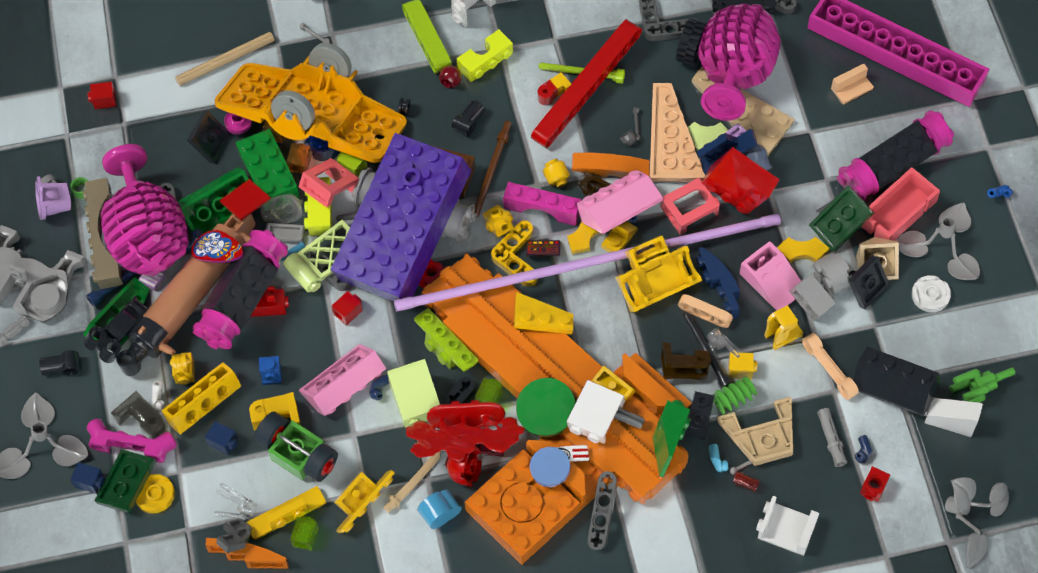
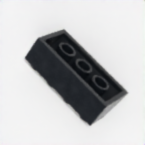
M868 346L858 361L853 379L860 393L923 417L941 386L939 372Z

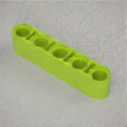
M413 0L402 4L404 15L435 74L439 73L443 67L452 65L450 57L421 1Z

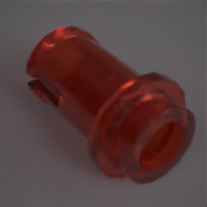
M741 471V473H736L733 483L737 487L740 485L755 492L760 480L744 475Z

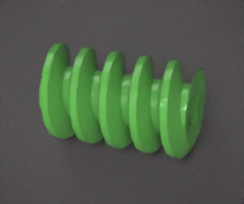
M743 377L742 381L737 380L735 384L731 383L728 387H722L721 391L716 390L712 395H714V403L717 409L724 415L725 407L732 411L731 405L733 404L738 408V401L745 405V398L747 397L749 401H753L752 394L757 396V392L749 377Z

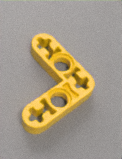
M520 221L491 252L494 264L509 275L521 273L523 269L524 272L534 270L515 255L533 235V226L529 221ZM521 228H522V229L528 228V232H527V231H523V232L521 233ZM514 239L518 243L515 246H509L507 242ZM503 253V257L499 256V257L497 258L496 254H499V255H500V254ZM511 263H517L520 267L516 270H512L509 268V265ZM537 279L521 282V284L531 287L536 284Z

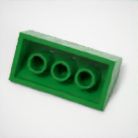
M237 167L178 201L185 217V223L191 233L196 229H200L202 234L213 230L217 224L226 223L233 213L220 203V200L249 180L243 169Z

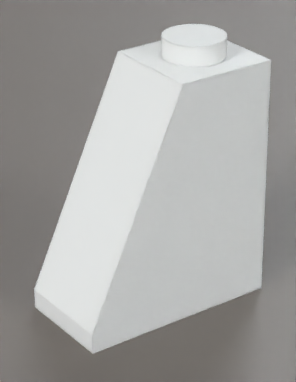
M934 398L925 413V423L971 437L978 423L983 404Z

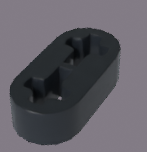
M469 377L460 379L445 396V404H451L450 399L455 400L456 398L459 404L466 403L475 393V382ZM469 384V385H470V389H467V388H466V389L463 391V385L467 386V385Z

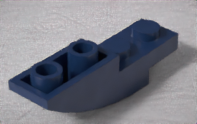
M703 247L699 248L696 261L698 266L703 269L704 282L709 284L710 289L716 288L718 296L722 297L724 301V311L730 313L733 319L738 318L740 309L736 300L739 299L740 289L734 277L716 256Z

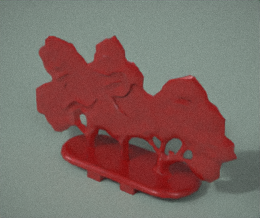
M471 400V403L459 404V401H452L451 404L438 405L431 408L427 413L428 423L417 421L412 426L406 427V436L418 440L410 449L416 457L434 456L436 453L444 450L449 458L460 462L465 458V454L476 450L475 445L482 443L490 450L500 453L505 452L511 445L519 441V435L524 433L525 428L519 426L515 418H505V409L500 404L493 402L479 403V400ZM496 426L497 429L492 430L489 427Z

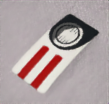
M586 445L556 447L564 451L569 461L589 460Z

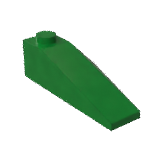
M134 277L88 324L83 336L86 337L89 330L94 326L104 328L135 296L139 302L144 304L149 288ZM127 336L120 342L121 346L128 340Z

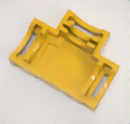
M663 236L655 237L625 251L632 269L625 274L615 277L630 312H636L702 281L692 264L688 247L682 246L675 251L669 252ZM651 244H654L653 248H650L640 254L636 253V251ZM684 259H685V262H686V264H687V266H688V269H689L691 275H689V273H688V271H687V269H686V266H685V264H684V262H683ZM626 282L635 301L631 300L625 286Z

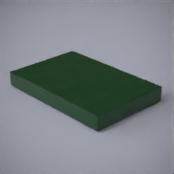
M848 185L809 226L833 252L837 251L875 212Z
M121 449L94 500L96 504L130 514L157 461L154 458Z

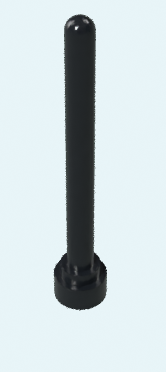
M684 312L683 318L700 348L710 352V365L718 377L717 385L720 390L722 387H728L731 383L735 384L732 377L723 372L690 313Z

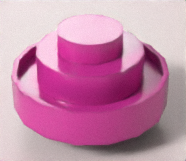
M228 112L224 123L230 133L243 134L251 128L252 120Z

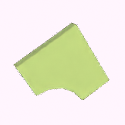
M694 122L688 127L696 151L701 149L706 143L715 140L720 134L728 131L721 122L709 127L701 126Z

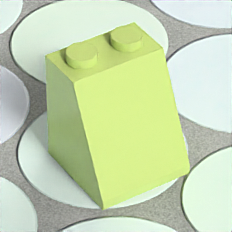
M425 359L387 371L390 389L404 428L412 426L417 421H428V411L434 406L440 405Z

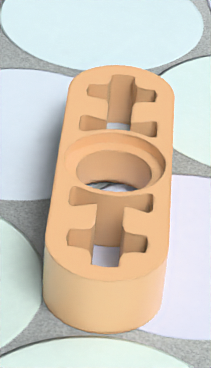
M682 295L678 302V306L682 310L723 328H728L733 319V316L727 311L690 295Z

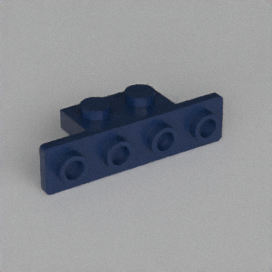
M749 129L738 137L727 133L720 134L712 142L706 143L697 151L698 157L702 158L700 163L703 173L706 175L710 167L732 147L742 154L756 147L758 143L754 130Z

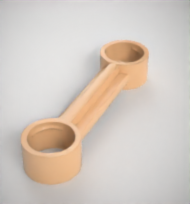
M811 333L802 339L805 350L810 355H814L837 384L840 394L846 400L856 396L859 391L855 382L843 374L823 349L819 337L815 333Z

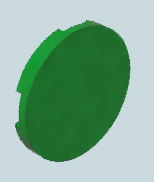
M540 378L530 382L520 392L516 402V413L521 425L528 432L538 437H553L562 433L568 427L567 420L576 401L569 387L563 382L554 378Z

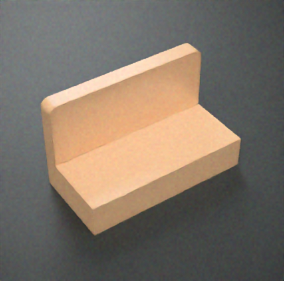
M865 64L833 79L831 89L842 104H846L873 90V85L866 77L868 68Z

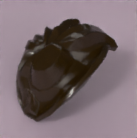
M584 172L586 177L578 184L585 196H591L598 192L599 189L611 185V183L602 180L601 176Z

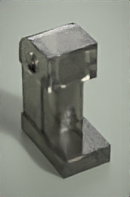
M137 391L111 412L114 421L118 425H121L132 416L140 424L142 433L148 439H154L165 432L166 426L160 413Z

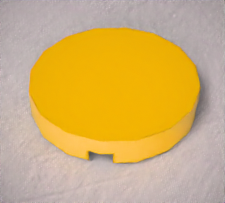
M161 474L149 475L136 500L137 505L147 513L165 511L174 500L175 490L173 484L167 477Z

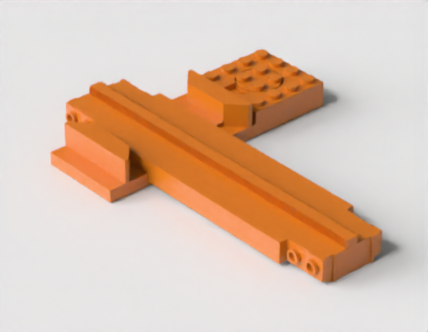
M466 253L463 259L442 270L440 276L424 288L422 295L503 276L498 273L493 277L488 269L484 270L480 266L476 258H471ZM513 285L424 304L428 309L431 308L435 311L436 316L478 358V363L517 399L523 388L530 382L540 378H554L569 387L577 402L587 380L591 381L602 368L567 334L514 328L516 292H520ZM636 352L631 357L624 353L622 355V365L613 373L636 391L624 403L622 409L644 417L645 420L641 428L613 418L605 435V444L601 442L594 443L582 434H573L568 427L562 433L553 437H541L538 441L528 440L526 442V451L524 449L521 450L465 501L466 512L521 565L595 498L598 479L603 472L609 471L614 473L618 478L617 486L621 489L625 488L632 500L635 502L639 501L643 505L646 500L652 499L686 467L688 453L682 446H676L664 477H660L652 436L667 400L671 402L680 400L688 409H691L692 403ZM587 446L589 460L569 461L571 466L570 474L563 483L555 487H544L538 484L532 477L530 461L538 450L545 447ZM610 475L603 479L606 487L613 481V479H610Z

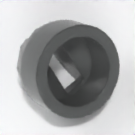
M629 130L620 137V140L625 145L630 146L635 143L636 136L632 130Z

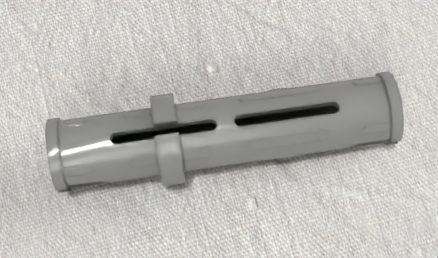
M829 408L821 409L817 414L828 443L827 449L831 452L835 467L844 466L847 460L842 449L843 443L838 438Z

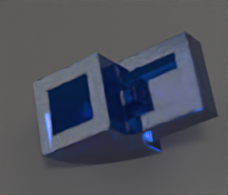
M311 135L303 139L304 146L311 150L312 157L315 160L326 161L330 158L335 159L341 152L329 148L328 141Z

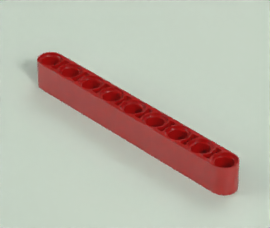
M627 19L620 24L535 127L531 134L532 140L545 148L550 147L638 40L642 33L641 27Z

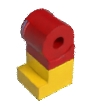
M562 72L538 88V101L541 105H550L555 98L562 95L571 85Z

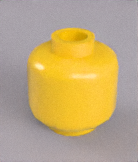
M553 159L544 165L543 174L550 186L556 185L559 188L567 184L566 180L570 177V173L564 161Z

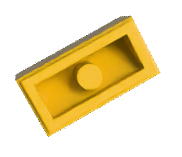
M605 366L591 380L593 383L624 395L625 402L636 392Z

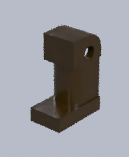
M662 343L660 359L664 379L704 380L708 377L711 362L709 351L695 350L694 355H672L671 343Z

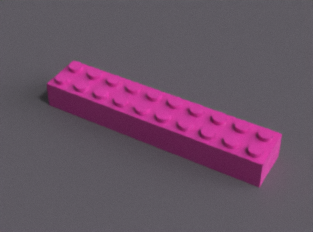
M820 0L809 17L807 29L968 107L972 105L986 82L990 70L847 0Z

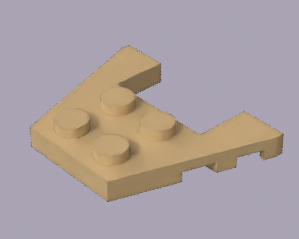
M791 397L774 401L773 406L778 415V420L749 428H740L734 412L717 417L718 424L754 466L793 455Z

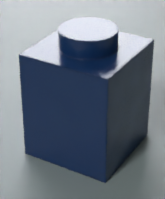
M217 422L213 423L205 436L208 446L226 455L231 450H234L238 443L236 432Z
M78 462L70 480L75 488L97 494L98 489L104 483L105 477L100 468Z

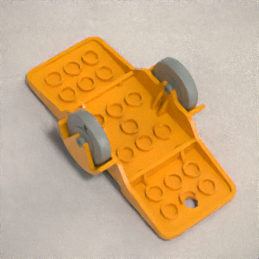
M321 43L315 46L307 59L291 70L256 63H246L238 69L214 99L215 106L221 110L258 123H262L266 119L277 133L286 138L303 140L311 135L328 141L329 148L372 163L382 161L394 134L398 133L401 135L407 124V120L402 114L363 95L356 83L352 81L358 71L354 70L351 76H349L352 70L350 58L341 48L331 43ZM376 135H383L384 139H378Z

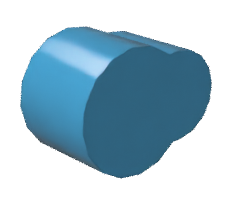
M448 489L431 494L417 508V511L431 529L441 527L457 516L462 510L461 505Z

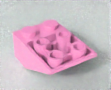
M770 241L741 263L740 275L776 311L796 300L789 291L800 283L801 280L785 256Z

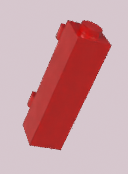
M275 286L268 287L250 317L286 315V307H289V296H285L284 289H275Z

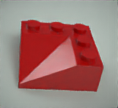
M732 147L710 167L701 184L705 185L707 190L719 195L723 201L735 206L739 212L747 215L770 197L779 179Z

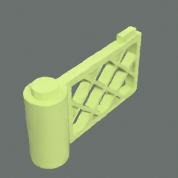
M343 220L339 221L301 251L292 253L284 260L283 266L307 292L317 291L321 286V281L333 273L330 270L335 261L332 260L333 252L338 253L340 248H334L335 240L344 241L345 239L344 236H335L336 231L343 227L347 235L350 229ZM332 240L331 248L321 247V242ZM309 251H317L316 259H308L305 254ZM320 252H330L329 260L319 259ZM318 263L329 264L328 269L321 273L318 270Z

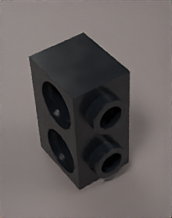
M695 391L689 414L691 420L685 436L705 440L714 395Z

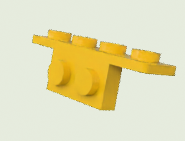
M393 470L387 471L376 484L363 472H360L334 501L348 515L336 531L338 533H343L344 531L347 533L354 526L353 521L356 517L360 518L367 511L366 506L369 502L373 503L380 496L379 491L382 487L386 488L393 481L392 476L395 473Z
M315 486L246 523L252 527L251 535L254 540H257L326 504V500L319 487Z

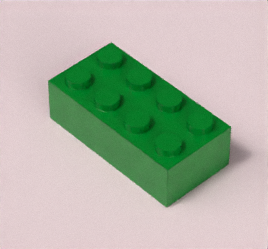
M270 129L235 142L238 154L250 180L271 198L262 205L265 212L300 198L298 187Z

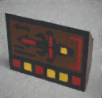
M527 240L526 257L560 256V240Z

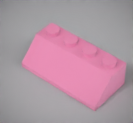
M636 170L621 179L615 180L611 185L599 189L598 192L591 196H586L577 203L582 223L604 234L663 201V197L649 176Z
M359 344L299 389V391L318 413L324 416L330 415L341 403L349 401L354 393L363 390L367 383L379 378L382 372L386 370V367L375 350Z

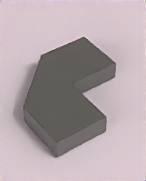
M241 518L225 522L223 530L228 534L217 537L216 544L226 553L246 547L251 536L252 527Z

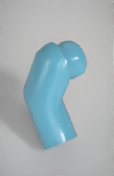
M709 445L710 459L716 471H727L728 462L726 460L721 461L718 445Z

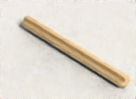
M271 32L265 33L175 77L176 82L179 86L186 84L273 42L274 36Z

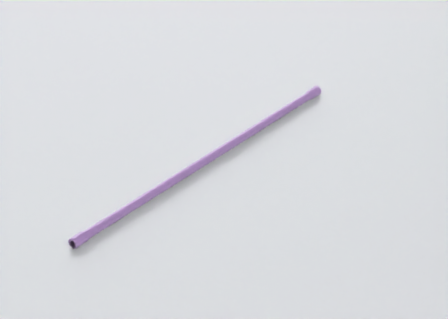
M778 213L759 219L666 239L665 243L668 249L753 229L779 225L781 219ZM654 244L646 246L636 251V253L640 254L650 248H653ZM631 248L420 296L394 300L396 312L424 304L627 258L625 251Z

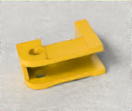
M788 305L775 311L767 319L764 336L768 338L775 334L772 347L774 351L803 336V331L797 324L798 320Z
M293 392L257 400L250 405L249 412L254 431L257 430L261 421L273 411L285 418L290 417L291 421L293 420L301 426Z

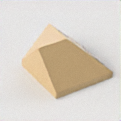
M874 237L859 244L856 255L858 269L874 255L879 258L888 280L899 279L898 241Z

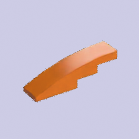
M605 153L572 154V171L594 173L602 178H607L609 175L623 178L629 175L630 172L638 170L649 176V160Z
M206 538L205 546L209 553H225L228 560L245 561L247 568L288 569L289 567L286 557L268 549L247 543L243 549L226 553L216 544L217 538Z

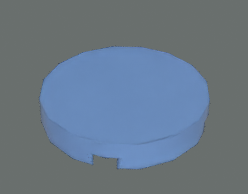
M545 447L538 450L530 461L532 477L538 484L544 487H555L566 481L570 474L571 466L568 456L564 451L556 447Z

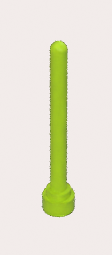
M543 62L538 65L541 70L580 74L584 69ZM625 69L613 70L606 78L623 84Z

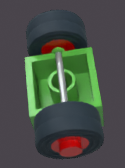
M274 411L261 421L254 436L258 444L268 449L271 461L302 481L306 476H309L313 480L321 482L333 470L338 458V452L326 445L324 440L293 420L289 424L285 417Z

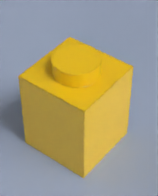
M730 352L729 376L732 379H742L743 377L752 379L753 372H757V360H754V353Z

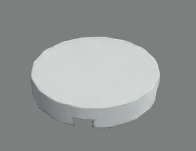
M927 275L921 277L912 288L914 304L926 312L943 310L951 298V290L948 284L937 276Z

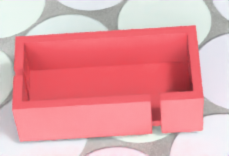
M911 167L869 205L875 213L861 227L870 235L874 233V237L894 241L917 221L924 211L929 210L937 202L940 190Z

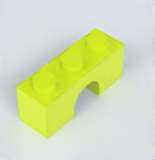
M499 29L485 38V49L488 51L486 54L479 55L472 49H469L457 58V68L470 82L479 79L486 71L495 68L499 62L508 59L512 55L513 43Z

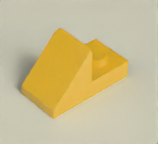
M627 221L612 229L602 242L601 248L608 252L622 250L637 232L638 228Z

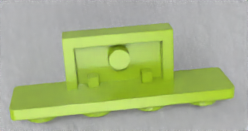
M426 309L414 317V321L426 333L424 342L426 348L437 356L441 364L446 365L449 369L457 365L465 372L478 363V358L430 309Z

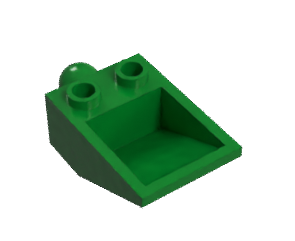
M667 400L652 436L660 477H664L679 439L682 440L691 420L688 417L690 409L686 408L680 400L672 402Z

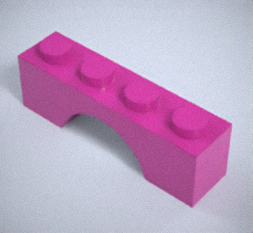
M508 182L503 196L504 209L519 213L527 209L541 210L552 215L558 222L576 226L579 217L577 203L581 199Z

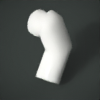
M154 381L152 386L151 407L158 411L165 408V402L161 401L163 387L161 381Z

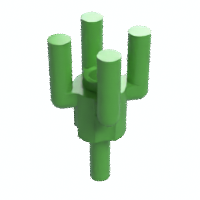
M1011 367L997 374H993L989 370L980 374L978 369H973L954 377L953 382L955 384L950 385L949 389L954 393L969 387L971 391L962 395L964 401L980 403L985 400L986 393L998 387V381L1015 375V370Z

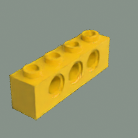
M222 362L161 411L169 425L181 435L239 389L241 384L234 371Z

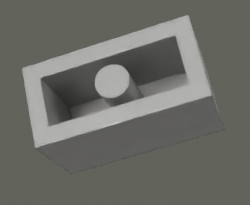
M812 273L789 291L813 321L836 304L832 294L823 288L819 278L813 276Z

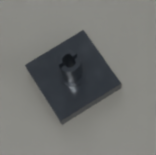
M203 111L186 141L209 163H215L231 133L211 113Z
M874 255L857 271L852 270L848 274L851 276L848 282L859 307L866 309L890 285L879 258Z

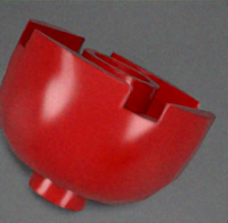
M476 447V450L472 453L465 454V458L460 462L447 457L445 466L451 480L457 484L470 487L473 486L472 482H477L482 467V461L478 460V454L481 455L479 448Z

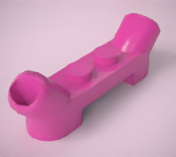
M93 419L87 425V431L91 436L88 446L100 452L109 453L111 446L144 452L145 456L154 458L157 463H163L166 454L177 446L172 434L167 431L154 439H148L140 434L133 436L123 431H108L101 419Z

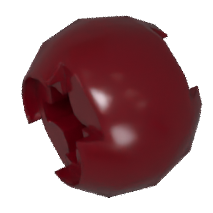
M453 65L445 66L440 71L439 81L443 86L454 88L461 82L462 74L457 67Z

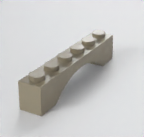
M107 178L85 182L83 197L85 201L87 200V205L84 208L86 216L89 217V222H86L88 233H91V238L88 239L90 249H93V255H90L91 264L95 266V271L92 272L93 281L98 283L100 289L123 285L121 267L106 250L102 240L101 211L104 203L112 198L111 186Z

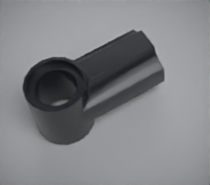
M472 100L464 112L454 118L451 125L452 129L469 137L475 129L476 122L485 112V107L481 102Z
M68 350L62 352L59 356L40 358L39 367L41 374H78L79 353Z

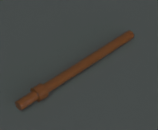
M505 121L502 131L498 134V142L475 204L474 213L477 214V218L480 215L504 144L508 142V133L512 125L510 121Z

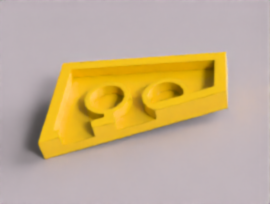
M516 292L514 328L572 334L574 314Z

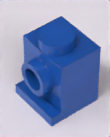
M279 356L259 357V372L262 385L282 384V369Z

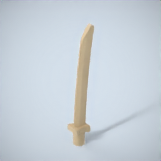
M441 451L431 456L395 496L391 495L389 497V502L383 507L387 513L395 507L397 509L400 507V502L440 459Z

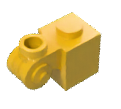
M192 353L172 355L170 365H172V376L175 383L186 385L190 382H195Z

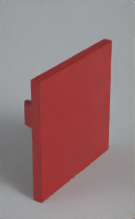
M249 179L222 198L220 203L242 221L271 198Z

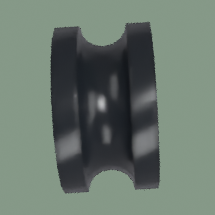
M400 98L398 113L404 112L405 115L409 114L411 99L404 100V98Z

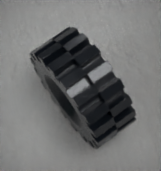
M693 18L688 19L678 43L675 57L677 62L692 67L695 66L699 59V45L707 23Z

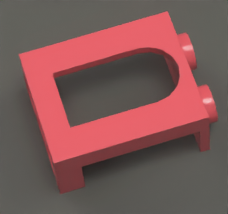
M330 158L303 172L299 188L327 208L332 204L334 195L346 189L352 193L357 186L359 178ZM325 172L336 182L328 185L317 176Z
M700 178L663 196V201L660 202V208L680 235L687 232V226L712 212L716 216L719 213L720 203L718 199L711 195L705 185L701 184ZM697 190L706 203L682 215L673 202Z

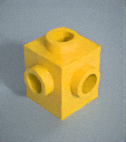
M496 205L482 213L485 227L489 233H494L497 237H500L514 229L511 222L513 220L511 213L508 210L505 211L501 206Z

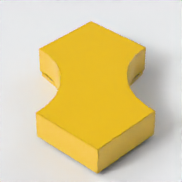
M581 221L579 228L574 233L567 235L571 254L590 251V241L598 231Z
M788 237L777 247L789 264L798 259H808L815 262L824 257L830 249L817 237L808 241H796Z

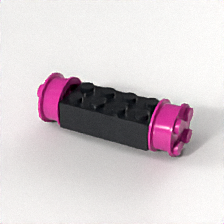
M927 111L922 119H915L912 124L864 155L854 158L849 166L840 167L837 180L844 189L848 185L851 186L865 201L868 195L877 194L881 188L906 173L911 167L914 168L932 155L938 154L940 148L949 147L953 142L954 132L949 128L940 112Z
M269 230L251 231L249 235L250 240L242 246L244 251L243 257L229 263L201 309L202 318L194 324L193 333L207 341V345L213 349L218 347L230 349L232 347L231 341L234 336L240 334L280 267L279 261L288 254V246L278 240Z

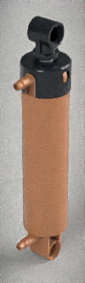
M232 214L224 225L217 224L213 230L227 233L237 240L242 247L243 244L248 243L250 240L248 234L254 228L255 220L252 214L242 221ZM193 256L190 257L147 312L141 316L128 332L127 337L132 344L128 350L121 351L116 358L118 366L126 376L136 375L141 369V361L147 356L158 358L162 352L170 355L176 353L168 344L221 278L230 262H203L195 259Z

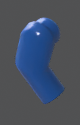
M1002 185L989 189L987 195L990 198L1002 195L1009 198L1013 194V190L1008 185Z

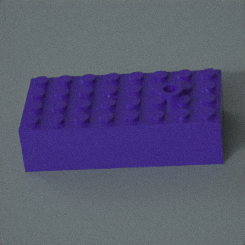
M395 133L330 270L341 281L393 302L394 300L413 297L471 173V169L465 160L460 156Z

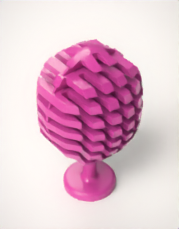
M739 4L728 6L714 13L713 17H710L706 24L699 45L698 55L707 77L715 84L705 89L702 94L701 105L705 112L715 119L731 121L741 117L746 109V99L740 90L752 88L763 83L767 79L766 77L771 75L775 67L781 39L772 16L763 10L762 5Z
M136 144L120 145L109 150L102 158L104 170L114 176H124L126 183L125 187L118 190L111 199L104 203L101 211L104 240L114 260L125 269L141 275L156 276L161 271L170 268L176 260L186 253L188 233L185 217L173 195L162 187L136 180L135 172L142 169L147 162L146 150Z

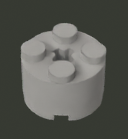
M836 251L813 263L815 269L813 275L824 284L823 288L832 295L850 287L848 279L851 276L848 275L847 271L849 267L844 258L839 253H836Z

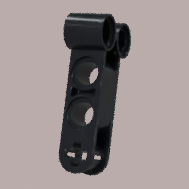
M135 296L104 328L94 326L89 330L84 339L85 347L92 351L99 350V357L103 362H114L121 351L122 346L120 342L149 308L139 302Z

